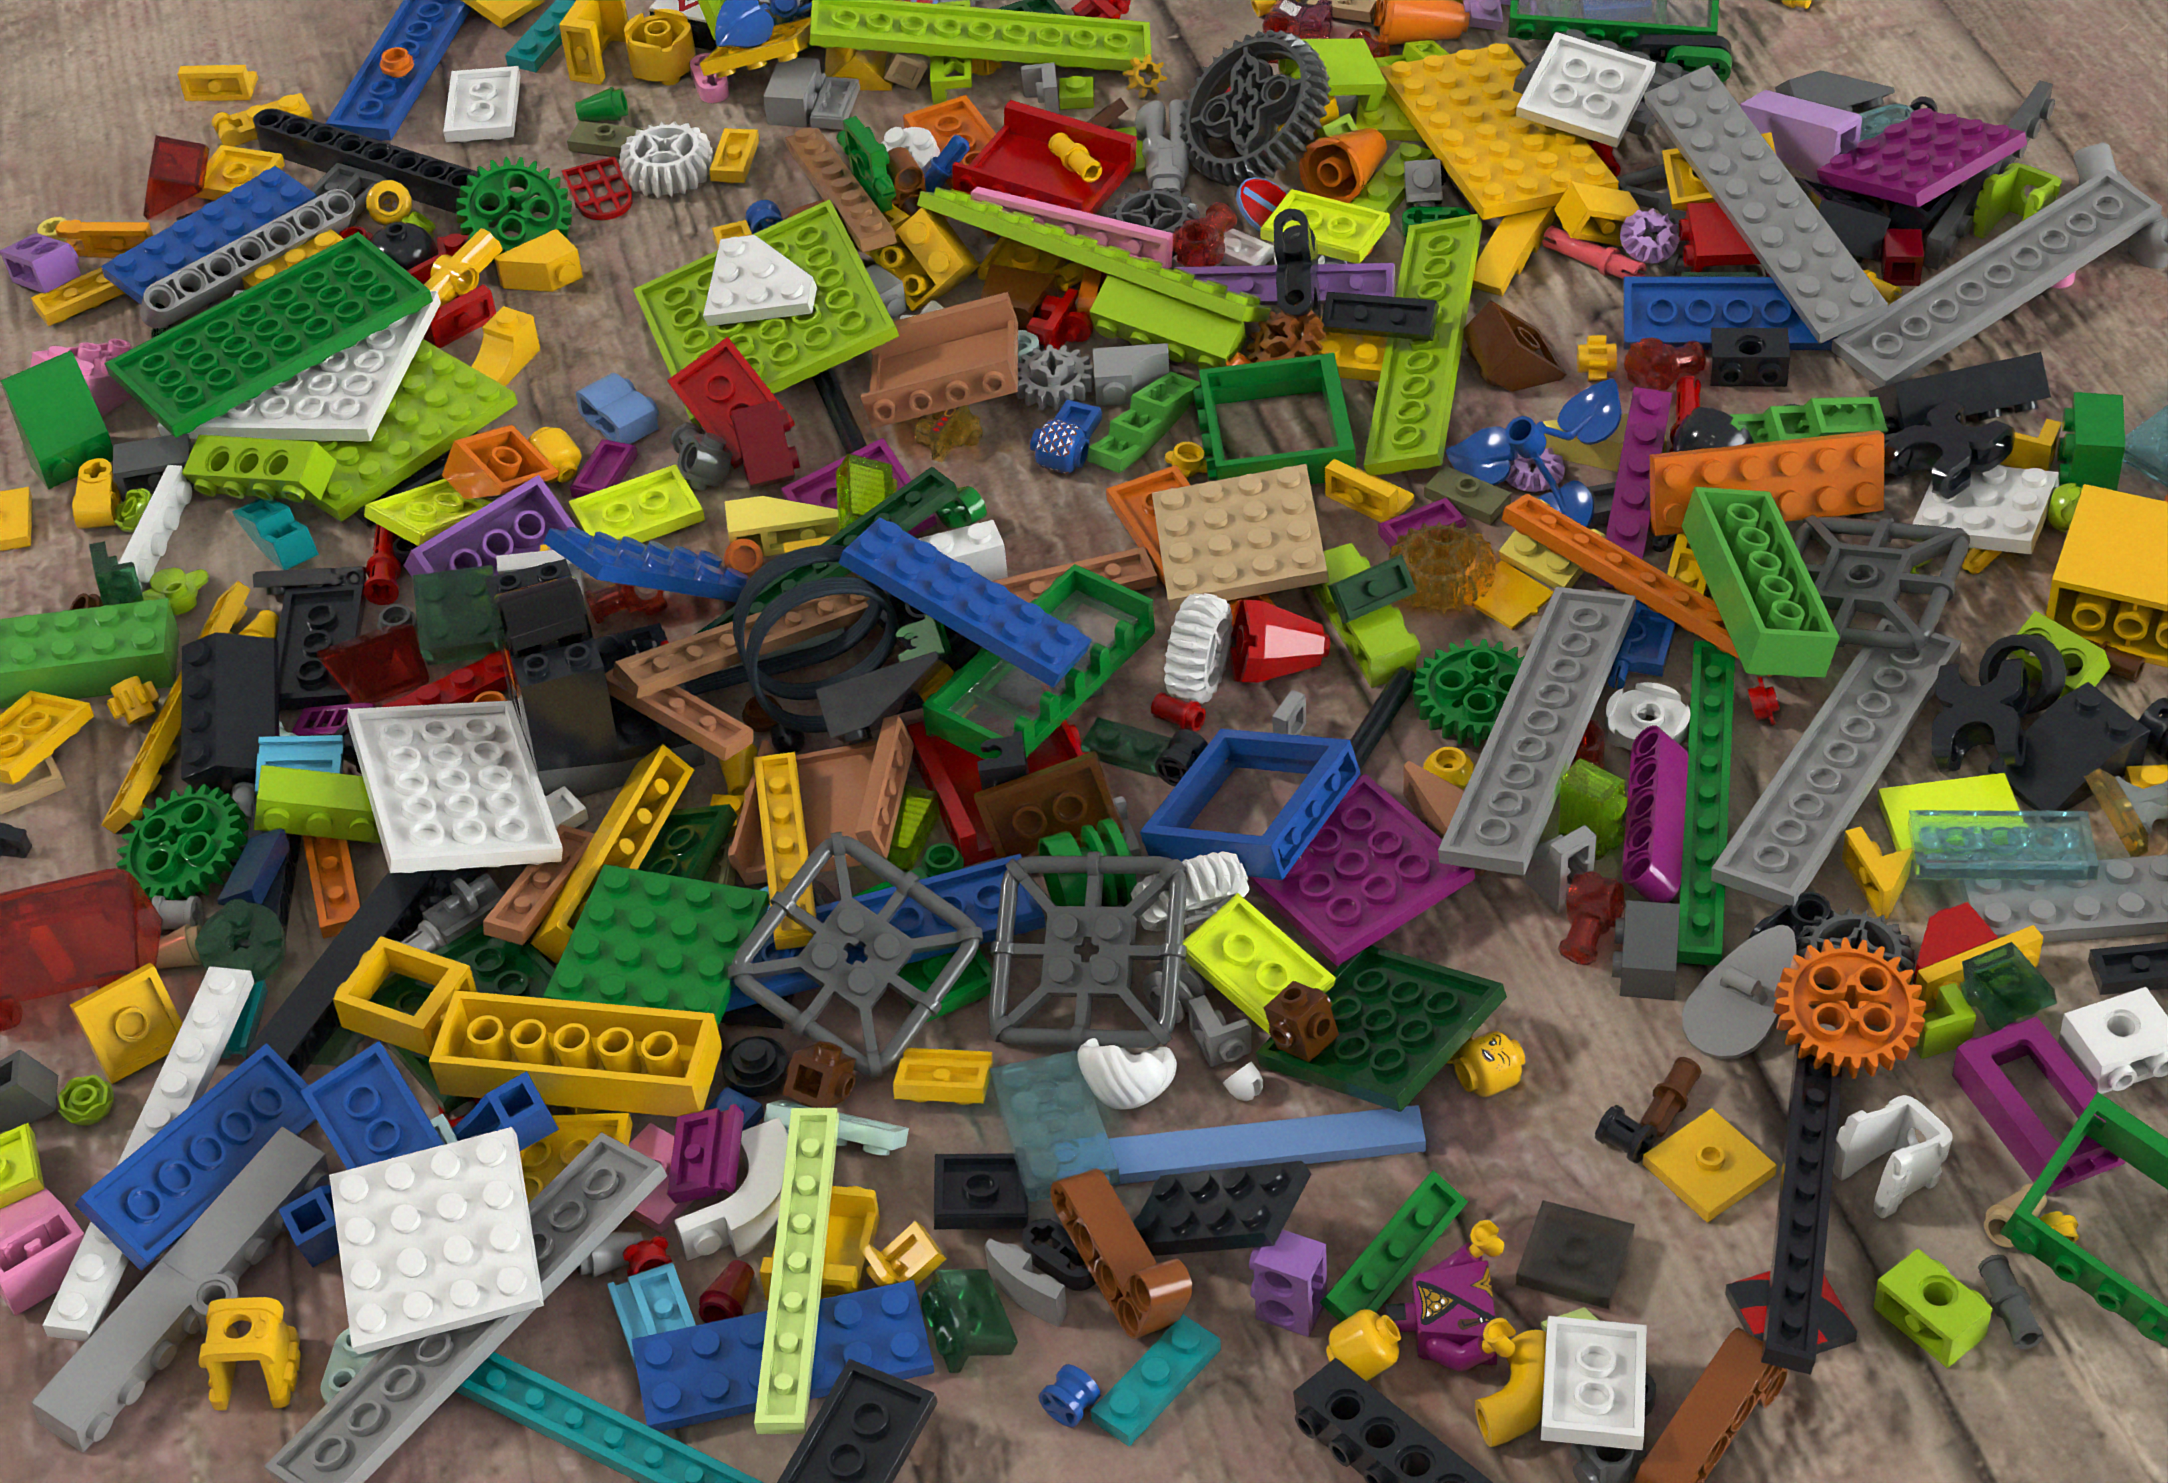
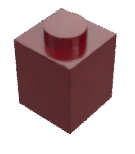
M1887 229L1880 255L1882 280L1894 286H1920L1924 260L1922 230Z

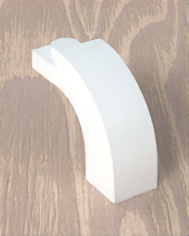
M780 1117L742 1131L740 1153L748 1173L742 1186L732 1196L717 1204L674 1220L680 1246L687 1261L702 1255H710L730 1244L738 1258L756 1249L777 1232L788 1134Z

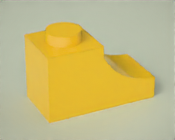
M503 306L482 327L484 334L481 348L471 367L506 386L541 350L533 315Z

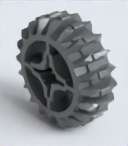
M1152 187L1149 191H1143L1138 188L1135 194L1127 192L1124 199H1115L1114 205L1108 207V213L1105 216L1173 233L1172 258L1199 236L1202 229L1197 205L1191 202L1190 197H1182L1180 191L1170 193L1167 187L1161 191L1155 190Z
M1849 907L1844 915H1839L1831 910L1828 920L1815 916L1814 920L1821 919V924L1818 927L1804 926L1801 931L1802 933L1807 928L1811 930L1810 936L1799 938L1801 943L1797 955L1803 958L1809 945H1812L1821 953L1825 939H1828L1835 949L1840 948L1843 937L1848 938L1852 949H1858L1861 941L1866 940L1867 952L1873 954L1879 947L1883 946L1885 947L1884 960L1889 961L1899 956L1901 960L1897 970L1901 972L1912 969L1914 973L1911 982L1914 981L1916 956L1914 954L1915 950L1911 948L1909 936L1901 935L1899 924L1886 925L1887 922L1884 915L1875 919L1869 916L1867 909L1862 915L1853 914ZM1816 984L1821 989L1833 990L1826 984ZM1863 985L1864 988L1868 990L1878 991V989L1872 985Z

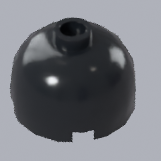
M391 223L376 232L370 242L406 271L438 255V249L430 234L424 228L412 223Z
M1698 407L1690 415L1687 414L1678 427L1673 438V452L1754 444L1750 432L1745 427L1739 431L1730 424L1733 417L1714 408Z

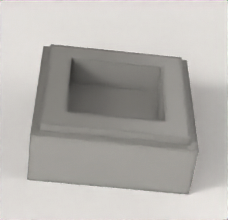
M1291 690L1272 716L1273 733L1299 735L1306 725L1305 694Z

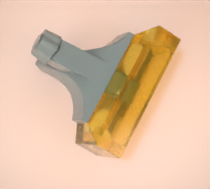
M2100 768L2084 776L2130 857H2139L2147 853L2149 834L2152 833L2153 822L2157 819H2168V781L2143 789L2126 782L2119 776L2114 777Z

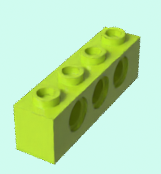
M198 435L182 474L194 484V489L197 492L210 497H214L216 494H227L239 499H243L245 496H256L268 501H272L274 498H286L293 502L302 503L303 500L321 501L337 461L315 441Z

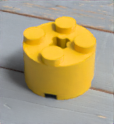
M655 9V15L645 18L643 13L634 16L627 22L624 28L632 76L636 79L661 81L663 85L667 86L677 84L681 80L680 77L691 70L690 61L696 56L692 28L687 20V16L673 9Z

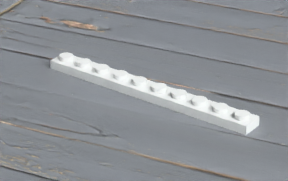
M209 966L117 1166L204 1095L254 985L251 971ZM92 1222L88 1226L42 1325L48 1337L87 1341L99 1328L128 1264L129 1259Z

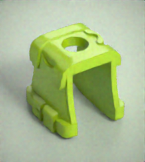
M2021 163L2009 164L2003 174L1990 175L1985 179L1983 190L1979 192L1976 202L1978 207L1975 208L1973 222L1976 223L1974 225L1975 236L1984 239L2009 211L2023 216L2022 221L2050 205L2056 201L2060 193L2062 180L2051 173ZM2032 185L2037 189L2030 192L2027 198L2024 192L2025 186Z

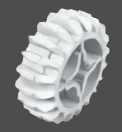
M676 121L670 125H664L661 122L659 126L653 127L648 125L646 130H636L635 136L627 137L626 143L621 146L619 164L623 178L628 185L632 186L634 192L642 191L644 196H649L653 193L657 198L669 194L672 198L675 193L685 194L687 189L695 190L698 187V183L707 182V176L710 174L709 169L714 156L707 135L701 133L698 127L690 128L689 123L679 126Z
M1207 593L1190 594L1180 605V611L1176 613L1174 625L1171 626V635L1165 654L1166 664L1164 671L1166 675L1164 681L1167 692L1172 697L1185 702L1197 701L1203 704L1212 698L1213 693L1217 692L1218 684L1222 682V675L1226 670L1229 648L1232 643L1231 633L1233 627L1231 623L1233 616L1230 604L1227 603L1226 599L1217 598V595Z
M1224 851L1220 853L1212 852L1208 855H1199L1182 861L1186 867L1185 875L1187 880L1184 926L1210 918L1237 893L1244 898L1249 892L1247 874L1236 854ZM1159 874L1145 877L1142 882H1139L1130 893L1132 900L1153 882ZM1169 890L1163 891L1159 895V899L1138 918L1144 929L1156 932L1166 930Z

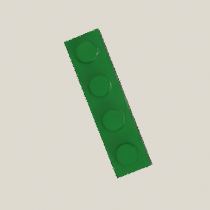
M1432 1170L1319 1303L1340 1323L1360 1310L1369 1309L1377 1312L1468 1201L1439 1174Z

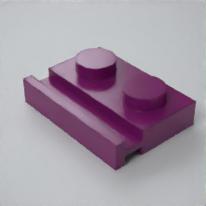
M736 1104L730 1105L729 1110L725 1111L714 1108L677 1117L667 1195L675 1204L716 1196L719 1190L726 1189L729 1193L735 1192L744 1113Z

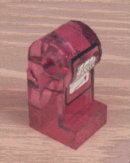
M1276 0L1265 16V26L1268 31L1270 29L1274 32L1282 30L1288 34L1292 33L1300 39H1327L1333 30L1332 1L1318 0L1316 5L1298 3L1296 0Z

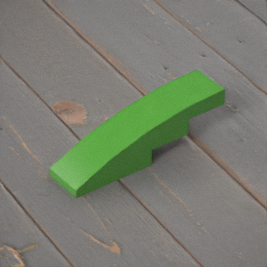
M1170 371L1134 393L1131 397L1130 409L1110 421L1109 435L1088 447L1087 461L1117 473L1125 470L1152 448L1184 414L1193 402L1194 388H1200V382Z
M1878 397L1811 398L1805 405L1770 406L1763 414H1729L1733 417L1730 424L1739 431L1745 427L1750 432L1754 443L1876 430L1881 431L1884 435L1888 432Z

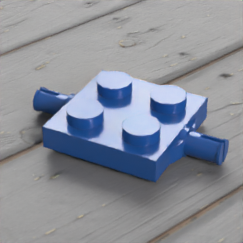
M1636 599V611L1613 663L1607 681L1609 686L1615 689L1618 678L1617 689L1623 688L1629 671L1663 677L1677 623L1661 613L1650 610L1647 605Z

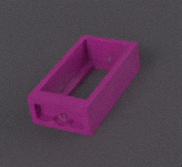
M2037 1016L2020 1023H2010L1997 1032L1981 1038H1971L1962 1045L1957 1046L1952 1073L1953 1078L2033 1183L2061 1143L2053 1138L1998 1066L2029 1055L2077 1118L2080 1117L2097 1093ZM2085 1135L2045 1195L2125 1164V1161Z

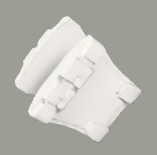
M1907 1095L1898 1096L1889 1101V1104L1881 1110L1870 1113L1860 1110L1848 1116L1845 1125L1839 1129L1836 1137L1833 1173L1839 1180L1843 1181L1877 1157L1895 1149L1896 1151L1891 1154L1883 1171L1874 1201V1212L1880 1218H1886L1894 1214L1903 1199L1924 1186L1931 1189L1938 1184L1942 1173L1940 1166L1948 1156L1952 1142V1132L1918 1100ZM1915 1128L1925 1136V1142H1918Z

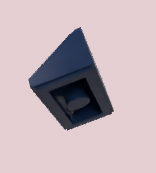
M275 829L249 839L217 900L218 905L259 910L290 850L284 829Z

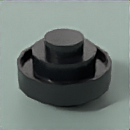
M746 1037L734 1043L726 1051L722 1060L723 1075L729 1088L748 1097L765 1096L772 1093L787 1078L789 1066L787 1052L779 1042L769 1037Z

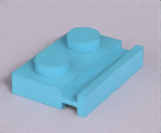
M342 735L259 737L258 739L259 754H257L256 795L258 794L261 765L343 774V748H345V741Z
M673 1262L629 1276L628 1282L616 1286L614 1282L607 1284L635 1368L636 1363L631 1339L696 1326Z

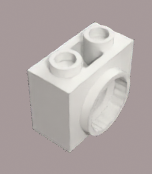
M2146 987L2064 1013L2058 1043L2093 1088L2100 1094L2112 1090L2121 1091L2133 1083L2154 1076L2163 1077L2168 1075V1016Z

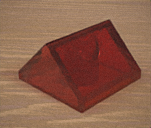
M155 136L143 216L147 220L203 191L210 150L205 144Z
M413 624L386 626L317 652V658L355 703L375 704L429 683L430 677Z

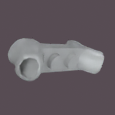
M2102 142L2075 152L2073 157L2079 175L2078 186L2106 169H2109L2131 184L2116 168L2110 145ZM2161 215L2160 218L2128 237L2130 239L2128 252L2140 264L2149 268L2158 269L2168 266V218H2164Z

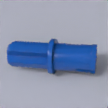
M954 135L940 155L931 159V167L924 175L926 192L934 193L936 187L942 188L948 178H953L952 164L954 162L960 163L970 150L969 142L960 135Z

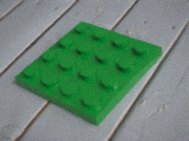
M604 864L543 998L714 1013L718 1027L736 986L735 982L729 979L727 968L732 965V960L737 950L766 914L770 905L769 894L767 891Z

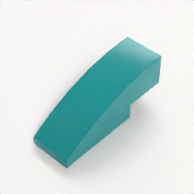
M260 498L232 511L238 523L256 546L282 570H288L319 555L308 527L295 521L289 506L275 499L268 501Z

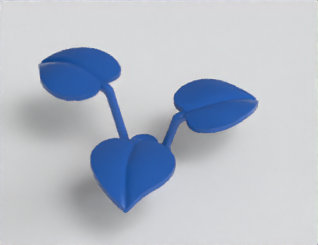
M726 0L716 20V45L718 47H758L769 40L774 25L791 22L794 16L801 17L802 13L811 10L812 2L799 8L797 7V0H771L769 6L766 3L759 5L758 0Z
M1608 379L1594 384L1572 397L1562 407L1557 422L1563 431L1547 427L1543 422H1538L1536 425L1531 418L1519 416L1513 419L1506 429L1498 426L1484 428L1475 432L1464 441L1446 448L1448 459L1454 469L1494 486L1503 482L1509 476L1511 470L1510 461L1516 460L1518 454L1523 458L1532 459L1552 492L1541 495L1538 499L1543 500L1550 507L1588 528L1594 514L1593 496L1583 483L1576 480L1564 484L1559 489L1556 481L1540 457L1546 447L1544 433L1567 441H1571L1577 436L1583 444L1587 445L1597 444L1606 440L1616 431L1621 421L1622 412L1618 385L1614 379Z

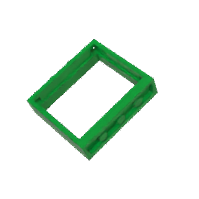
M1334 353L1199 370L1200 388H1194L1193 391L1196 408H1203L1197 410L1200 432H1207L1202 434L1204 457H1212L1206 458L1208 481H1217L1306 464L1311 485L1325 483V467L1333 459L1356 469L1355 445ZM1322 391L1334 447L1225 460L1216 404Z
M2097 1092L2000 1233L2011 1240V1243L2018 1250L2033 1255L2049 1266L2060 1279L2075 1284L2094 1297L2095 1301L2102 1308L2117 1313L2136 1326L2144 1337L2157 1341L2168 1348L2167 1306L2032 1214L2085 1135L2168 1190V1139Z

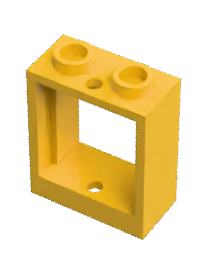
M380 936L372 948L362 955L359 965L347 981L338 987L333 1001L343 1028L430 1057L454 991L477 992L469 965ZM391 971L436 986L414 1016L369 1001Z

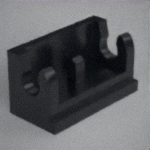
M1022 731L1013 732L1014 736L989 739L980 745L982 752L989 753L997 750L1002 753L998 758H987L977 762L982 790L1030 774Z

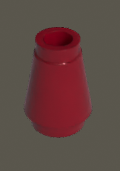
M741 1260L731 1261L728 1267L701 1294L699 1298V1315L705 1323L743 1316L755 1275L753 1268L748 1263Z

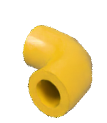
M1543 1330L1525 1331L1511 1339L1515 1345V1350L1511 1356L1506 1357L1511 1372L1509 1382L1502 1390L1475 1400L1478 1425L1488 1447L1507 1443L1533 1430L1542 1419L1546 1332Z

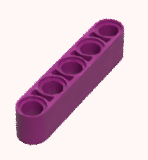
M1657 725L1649 726L1641 731L1634 740L1631 749L1622 879L1649 902L1668 903L1677 894L1681 884L1689 756L1687 750Z

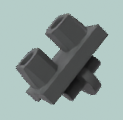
M487 873L468 885L462 879L457 878L450 883L452 895L423 912V918L433 924L442 935L445 943L449 944L483 924V920L506 892L499 889Z

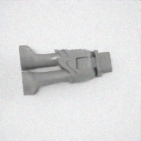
M1175 99L1169 104L1170 140L1163 137L1166 126V109L1162 101H1151L1142 106L1136 113V129L1141 136L1145 137L1142 144V155L1145 159V170L1150 189L1154 187L1155 190L1161 191L1167 187L1169 192L1173 193L1180 191L1184 187L1190 164L1188 159L1190 151L1185 144L1186 142L1180 138L1185 131L1179 126L1185 121L1180 116L1187 109L1183 104L1184 100Z

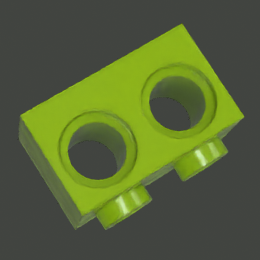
M2036 610L2016 634L2043 637L2053 643L2061 653L2066 670L2071 667L2082 668L2078 674L2066 676L2065 686L2059 698L2087 682L2096 687L2111 667L2104 649ZM2020 649L2008 655L2009 659H2023L2030 682L2034 678L2042 683L2043 672L2040 661L2036 656L2029 655L2031 651Z

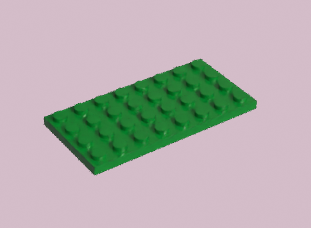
M357 232L104 364L108 374L177 438L194 431L196 427L215 417L226 414L235 406L258 397L269 388L290 380L301 371L324 362L326 358L354 346L358 341L386 329L390 324L418 312L422 307L432 303L433 299L430 290Z

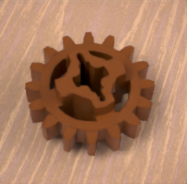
M1282 310L1277 315L1271 311L1269 313L1270 319L1266 322L1259 321L1260 331L1250 334L1254 343L1249 344L1246 348L1251 354L1248 359L1252 363L1312 356L1314 351H1320L1323 348L1318 341L1326 337L1325 332L1322 330L1325 325L1313 310L1299 317L1287 316Z

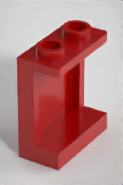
M1717 202L1687 203L1685 219L1679 220L1678 232L1680 241L1686 242L1683 250V261L1685 267H1690L1692 277H1701L1702 269L1705 266L1761 264ZM1765 270L1766 277H1771Z
M442 252L407 270V272L424 285L431 278L430 274L433 263L441 255L447 254ZM483 284L462 296L457 295L452 301L439 307L423 339L438 348H442L484 326L496 314L491 290Z

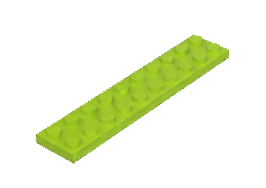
M812 0L809 45L821 46L823 48L839 47L852 48L858 51H888L893 54H922L929 57L937 55L957 57L959 59H985L994 62H1022L1028 65L1055 62V65L1063 68L1082 67L1099 71L1105 69L1132 70L1134 68L1130 62L1132 58L1136 57L1143 63L1145 55L1151 54L1152 57L1150 22L894 0Z
M936 187L934 193L920 192L917 206L1241 322H1266L1268 320L1271 308L1260 305L1261 298L1245 292L1227 291L1228 286L1211 280L1205 282L1194 279L1195 274L1177 268H1174V270L1162 267L1163 263L1147 257L1140 259L1129 256L1130 251L1112 245H1109V247L1097 244V239L1082 234H1077L1076 236L1065 233L1066 229L1058 225L1034 222V217L1016 211L1013 213L1004 211L1001 205L982 200V202L971 199L972 195L955 189L949 191Z
M1479 214L1410 225L1408 227L1395 297L1436 300L1439 309L1433 341L1387 338L1363 464L1368 475H1388L1408 470L1428 469L1441 466L1443 463L1463 343V329L1466 325L1482 230Z

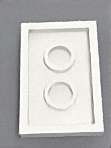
M518 66L451 71L443 130L446 142L458 141L465 143L472 140H501L514 137L521 78Z
M1548 1316L1541 1440L1643 1450L1647 1325Z

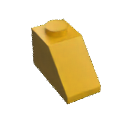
M557 229L494 257L500 285L504 289L553 292L583 278L578 249Z

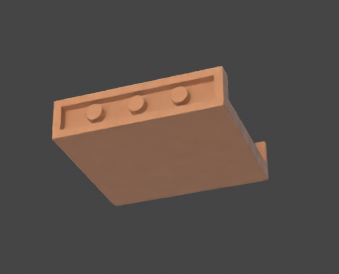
M1008 292L893 321L899 337L871 349L870 392L861 394L860 398L873 429L1018 392V321Z
M899 715L883 719L878 740L796 755L808 856L825 839L831 838L830 833L842 832V836H849L860 841L887 860L914 749V744ZM768 740L762 741L757 757L775 755ZM754 762L750 784L745 790V801L741 815L737 818V829L733 843L728 849L729 862L732 868L738 871L745 885L768 882ZM845 854L847 868L863 865L850 855ZM833 856L827 861L820 872L835 870Z

